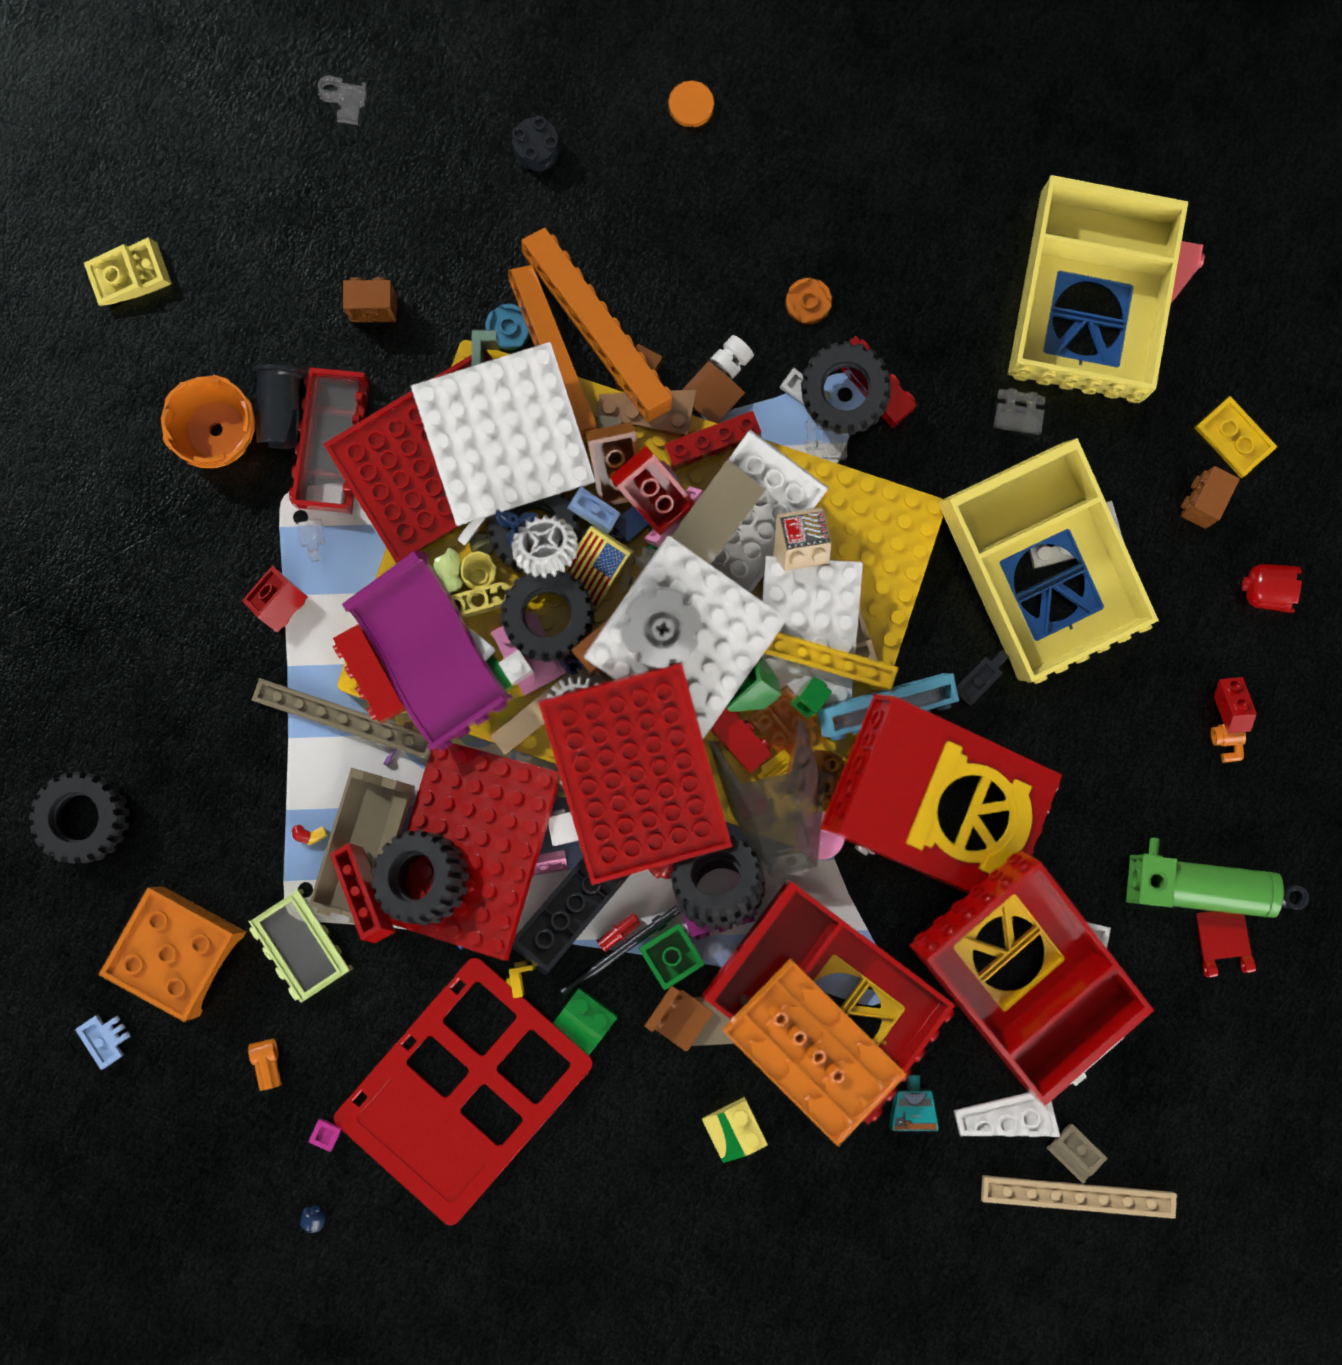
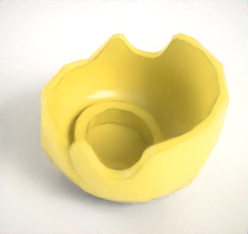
M480 551L469 553L463 559L460 567L461 578L465 585L472 589L494 583L496 566L491 556Z

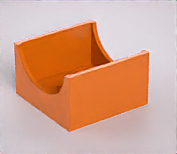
M148 887L99 975L180 1020L187 1021L199 1017L202 1013V1002L213 978L233 947L244 937L246 931L166 887Z

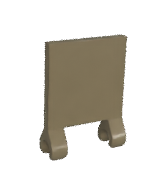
M740 995V1005L748 1004L749 996ZM694 997L711 1009L713 1014L692 1046L735 1044L722 1030L731 1020L705 1001L703 997Z

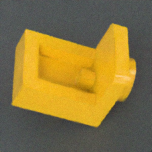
M527 960L515 962L514 967L509 969L510 978L506 979V981L512 987L513 998L523 997L525 994L521 972L531 971L535 968L532 964H528Z

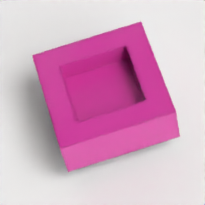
M320 1118L310 1137L309 1143L331 1152L342 1128Z

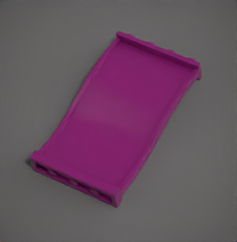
M413 551L342 603V606L346 612H350L372 643L403 706L428 742L429 746L427 747L429 751L438 748L442 751L453 744L451 740L455 737L462 738L470 733V727L474 724L479 726L489 720L488 715L493 711L498 713L508 706L507 702L513 696L505 691L486 663L454 600L427 561L429 558L425 551Z

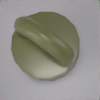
M477 534L471 539L470 549L472 552L480 551L489 555L492 554L494 548L488 535Z

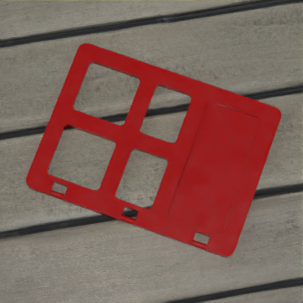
M475 957L467 961L334 1115V1122L445 1224L454 1225L592 1068L593 1061L584 1050L524 997L513 998L512 987L483 960ZM461 979L466 986L457 994L452 988ZM475 982L482 983L516 1014V1020L485 1055H480L444 1023V1017ZM529 1030H534L570 1062V1068L539 1103H533L497 1069L501 1061ZM412 1035L417 1042L408 1050L403 1044ZM428 1036L434 1037L469 1069L468 1075L448 1097L440 1094L410 1067L407 1062L409 1057ZM482 1084H486L523 1118L522 1123L502 1145H497L461 1112V1107ZM363 1092L368 1098L359 1106L354 1100Z

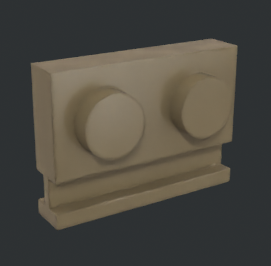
M1069 1123L1060 1133V1137H1056L1054 1142L1047 1147L1083 1184L1107 1160L1072 1123Z

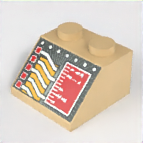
M823 508L777 514L773 556L776 557L777 562H779L784 571L829 564L831 540Z

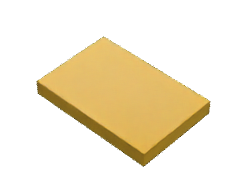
M1228 397L1195 427L1200 435L1241 478L1247 475L1277 448L1273 441L1231 397Z

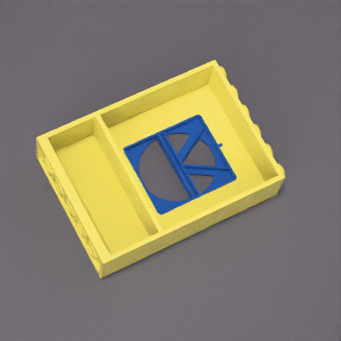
M1051 175L1040 195L1008 375L1014 376V379L1026 381L1027 379L1036 380V383L1041 385L1057 384L1060 388L1067 390L1073 388L1082 389V392L1087 394L1098 392L1103 393L1108 398L1123 397L1133 403L1144 401L1156 389L1188 202ZM1084 281L1096 282L1107 287L1116 296L1121 306L1123 320L1054 306L1060 294L1071 285ZM1053 317L1076 321L1061 339L1057 338L1053 328ZM1086 323L1096 346L1097 355H1078L1066 348ZM1098 325L1120 329L1117 340L1110 348H1106Z
M1078 439L1054 446L938 502L1002 646L1009 656L1008 659L1018 680L1027 681V683L1034 682V684L1048 679V674L1054 671L1056 674L1061 673L1069 668V664L1075 661L1076 663L1084 662L1090 658L1089 654L1095 651L1097 653L1104 652L1111 648L1110 644L1116 641L1118 643L1125 642L1132 638L1130 634L1136 631L1139 633L1145 632L1152 628L1151 624L1159 621ZM1053 544L1060 546L1071 553L1079 563L1017 594L1015 592L1014 573L1017 563L1025 552L1037 545ZM1083 573L1085 582L1083 597H1080L1062 584V582ZM1052 588L1078 606L1072 615L1056 622L1049 621ZM1042 593L1040 616L1035 618L1023 608L1021 602Z

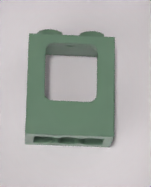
M472 330V367L484 363V350H500V340L496 330Z

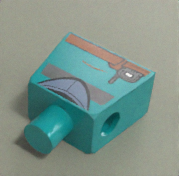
M909 1074L906 1079V1088H896L897 1091L892 1102L889 1128L892 1131H938L931 1090L920 1088V1075Z

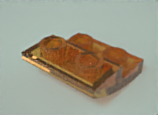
M788 684L781 688L782 695L779 696L777 701L771 703L765 709L754 710L748 716L750 721L777 753L797 741V736L816 724L814 716L807 719L789 704L796 694Z

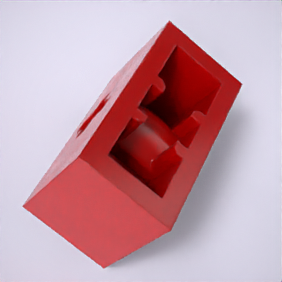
M1243 677L1219 679L1214 698L1227 734L1251 731L1257 713Z

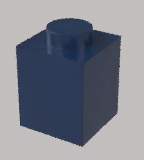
M632 506L616 520L612 533L617 536V540L620 543L624 541L629 545L644 533L650 525L639 511Z

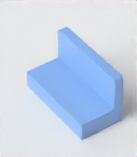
M579 487L570 497L571 502L567 507L606 534L612 530L620 512L582 487Z

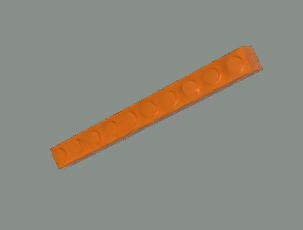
M543 228L522 239V254L530 265L533 266L536 273L648 423L670 411L673 399L670 389L661 384L657 372L654 369L651 370L647 365L643 353L635 349L631 337L623 333L619 321L615 317H611L604 301H599L596 297L593 286L585 282L582 272L578 267L575 268L568 253L561 250L556 237L553 234L550 235L546 228Z

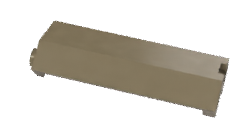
M351 767L309 902L310 906L318 908L317 913L331 916V913L341 914L349 917V922L355 924L329 854L348 843L364 847L371 868H376L377 862L375 859L378 854L383 853L382 847L386 843H392L391 839L394 836L401 835L415 789L414 785Z

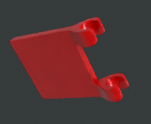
M1217 911L1195 914L1205 977L1218 976L1215 959L1241 956L1242 972L1248 973L1256 970L1243 914Z

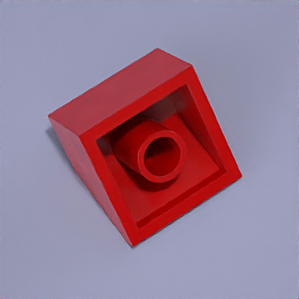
M272 565L242 601L260 620L278 633L281 628L288 624L291 616L303 607L308 596Z

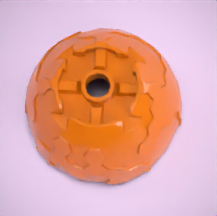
M214 374L213 376L196 377L181 382L165 399L161 415L163 440L170 450L190 465L201 468L226 466L243 455L252 440L255 431V415L252 404L236 385L232 384L228 379ZM215 425H221L223 428L219 436L211 434V430Z

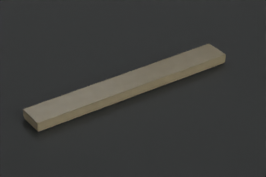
M261 678L258 680L252 701L428 760L430 758L432 750L429 751L427 747L429 744L419 731L389 721L382 724L378 720L373 721L368 714Z

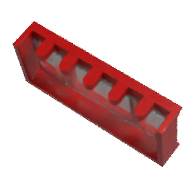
M309 368V375L305 376L304 381L305 389H307L306 397H303L301 403L302 411H304L303 419L299 421L298 425L300 441L295 446L297 463L292 469L294 485L289 491V500L295 508L342 512L352 515L355 496L323 443L365 419L370 380L365 373Z

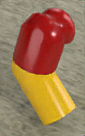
M295 825L292 828L293 839L306 845H312L329 836L324 826L312 832L306 830L303 825Z

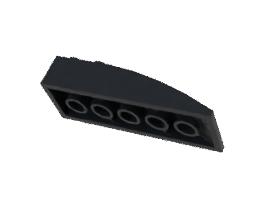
M583 857L518 932L512 948L546 976L630 875L592 885Z

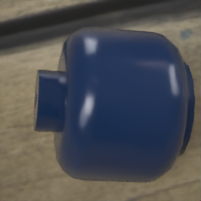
M314 1205L303 1210L300 1226L305 1231L315 1233L322 1230L326 1214L320 1211L321 1208Z

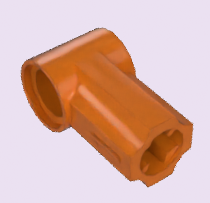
M269 1039L249 1044V1057L252 1065H255L259 1089L267 1090L281 1086L277 1065L278 1048L276 1041Z

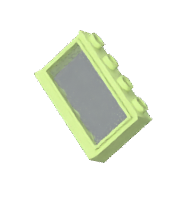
M302 889L296 890L249 921L252 926L250 927L252 935L255 939L261 940L264 945L262 948L264 954L269 960L273 959L277 965L275 968L277 974L282 980L286 979L290 985L288 990L295 1000L299 999L300 1003L353 969L351 965L347 966L341 957L342 951L338 945L334 946L327 935L329 931L326 926H321L314 915L316 911L313 906L308 905L302 894H304V891Z

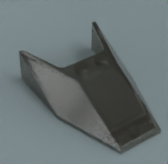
M798 720L793 770L786 774L748 783H742L738 780L723 756L720 741H709L730 811L752 848L756 851L769 876L775 877L818 867L821 829L819 828L822 823L824 786L808 720Z

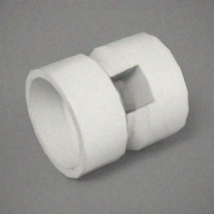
M732 335L724 343V350L719 349L710 359L711 363L731 380L741 371L740 365L745 366L754 357L749 346L735 335Z

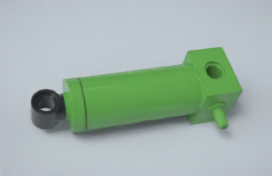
M1150 838L1149 854L1130 855L1126 902L1163 907L1174 906L1275 918L1279 914L1281 907L1298 910L1306 907L1309 901V894L1306 889L1294 885L1284 886L1280 874L1275 872L1180 862L1177 859L1164 858L1162 855H1158L1159 838ZM1291 892L1296 894V901L1294 903H1291L1289 898Z

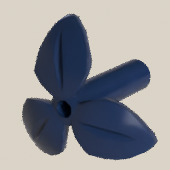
M496 510L498 523L504 528H512L506 535V541L511 548L512 542H514V534L519 533V527H526V520L530 523L534 522L535 516L538 518L536 513L526 512L518 519L515 514L508 510L501 512Z

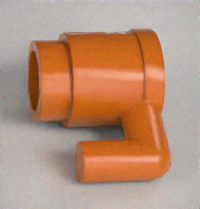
M1224 724L1211 728V738L1214 746L1221 745L1224 747L1233 745L1234 752L1221 754L1222 762L1241 761L1244 758L1243 744L1246 742V733L1227 734Z

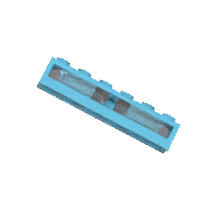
M942 673L892 687L891 691L884 689L823 706L818 711L817 716L822 737H831L832 740H839L845 738V734L849 732L858 734L874 694L896 696L927 712H930V709L937 708V710L951 708V703L958 702L959 698L953 673Z

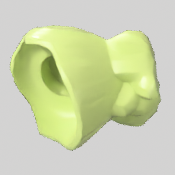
M448 548L444 555L435 558L432 567L449 594L455 593L463 585L459 575L461 560L459 554L452 548Z

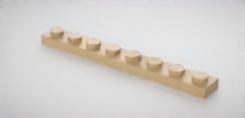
M995 1176L982 1177V1202L1175 1218L1177 1194L1175 1192Z

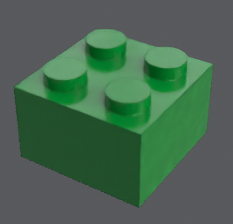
M679 922L639 947L640 952L664 990L705 965Z

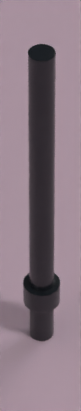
M675 905L663 915L654 917L651 920L652 923L560 989L562 994L566 997L657 930L660 932L667 926L666 924L681 913L678 907Z

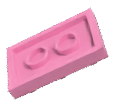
M534 610L525 614V620L530 630L539 636L547 637ZM503 626L491 632L504 658L517 651V648L508 639ZM524 654L523 656L534 673L519 682L518 685L525 696L566 675L563 666H561L560 661L551 660V662H543V660L538 659L536 661Z

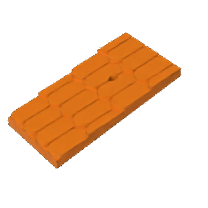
M791 959L722 1028L723 1032L837 1146L906 1076Z

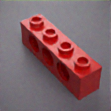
M750 411L665 443L664 451L674 472L737 448L749 430L761 437L762 432L754 412Z

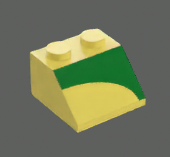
M745 1097L702 1118L723 1163L745 1157L767 1146V1142Z

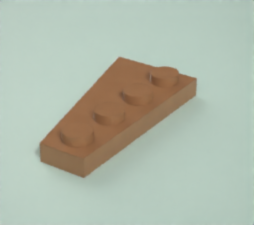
M696 390L671 391L673 396L671 410L648 423L626 393L600 394L595 419H598V415L621 417L622 424L632 422L633 427L686 436L689 431Z

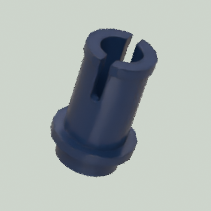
M573 655L560 660L561 666L570 674H578L577 668L581 671L582 665Z

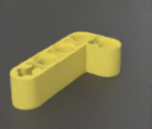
M500 582L455 594L451 597L454 602L462 604L460 613L464 619L500 609L502 601L505 599L501 600L495 596L500 595V590H504L506 593L510 587L506 583ZM487 593H490L492 595V600L494 601V603H491V600ZM484 596L485 602L482 606L476 607L473 605L475 597Z

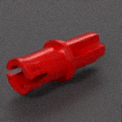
M632 913L618 925H613L609 932L596 941L603 951L607 952L608 949L621 939L624 941V937L641 925V921L636 914Z

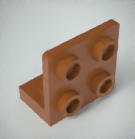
M673 985L645 1027L652 1032L654 1030L658 1031L677 1046L688 1051L712 1016L713 1011L677 985Z

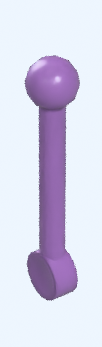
M406 722L404 727L412 729L413 725L410 722ZM393 748L383 763L385 766H389L397 749Z

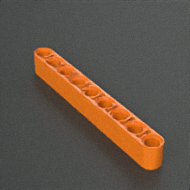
M532 265L510 269L508 271L509 281L533 343L536 347L551 342L581 438H586L585 431L597 429L596 422L536 272Z

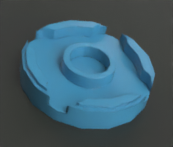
M503 304L489 313L486 320V330H496L500 340V349L515 350L522 347L528 341L530 333L519 306Z

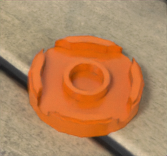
M695 81L683 82L671 92L669 98L670 114L680 125L697 127L707 122L711 117L714 107L713 95L708 87L702 83Z
M812 278L796 281L790 287L786 296V307L789 314L794 320L802 324L820 322L827 316L831 308L832 296L829 288L823 282Z

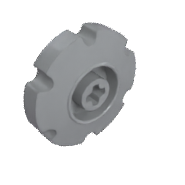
M658 587L654 588L652 596H647L642 592L631 600L624 611V614L629 617V621L621 625L623 641L631 654L640 652L639 660L643 664L651 667L666 668L669 666L671 659H676L678 663H681L693 653L698 645V641L694 638V633L701 631L700 615L692 602L683 604L684 595L679 591ZM663 622L667 628L666 630L662 629L661 633H659L656 626H661Z

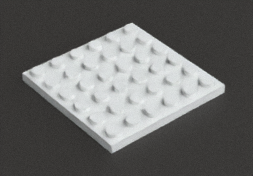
M551 342L411 386L457 526L494 515L496 510H500V512L510 510L595 482Z
M667 536L588 649L584 658L614 679L656 669L657 667H651L640 662V652L631 654L627 649L621 633V625L629 621V617L624 614V611L631 600L638 594L644 592L647 596H652L654 588L665 587L682 593L684 595L683 604L692 602L697 608L701 619V631L694 633V638L698 641V645L693 653L682 662L701 735L704 739L787 619L673 538ZM663 622L661 626H656L659 633H661L662 629L666 630L667 628ZM671 659L669 661V665L678 663L676 659Z

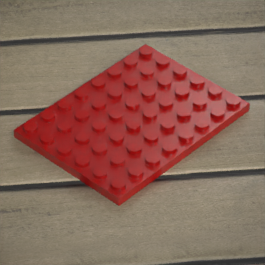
M484 350V363L492 361L493 359L488 351ZM472 355L432 379L472 367ZM413 391L408 392L323 443L396 564L413 551L423 550L462 526L456 525Z
M682 662L670 664L666 668L652 669L538 701L592 885L732 847Z
M455 743L442 751L439 748L432 750L430 758L426 763L406 831H427L442 835L444 838L455 843L454 847L460 848L463 856L460 858L465 859L468 865L465 868V873H469V881H465L464 886L468 889L466 895H461L462 903L459 908L453 907L454 913L450 917H443V921L439 923L419 925L404 923L390 917L392 924L508 961L561 778L559 772ZM426 855L419 857L412 863L406 878L407 889L411 897L417 901L429 892L434 881V868Z

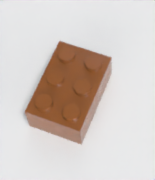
M632 422L585 431L597 498L609 506L630 502L617 488L610 476L639 452L636 432Z

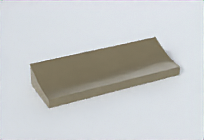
M727 459L671 538L711 565L767 488Z

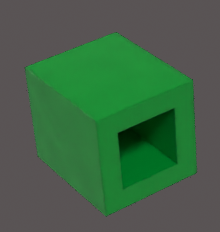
M814 676L803 684L789 704L808 719L818 713L832 694V691L824 681Z

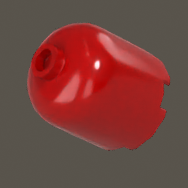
M1259 564L1251 569L1248 577L1243 578L1242 591H1246V598L1253 607L1294 613L1295 608L1292 607V604H1298L1302 581L1297 580V573H1301V568L1297 566Z

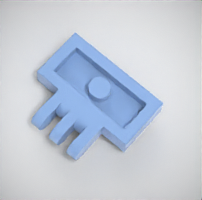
M96 1015L75 1029L101 1070L124 1055L118 1044L131 1036L129 1032L121 1036L118 1035L119 1032L125 1029L124 1024L114 1029L113 1025L120 1021L118 1016L104 1024L100 1016Z

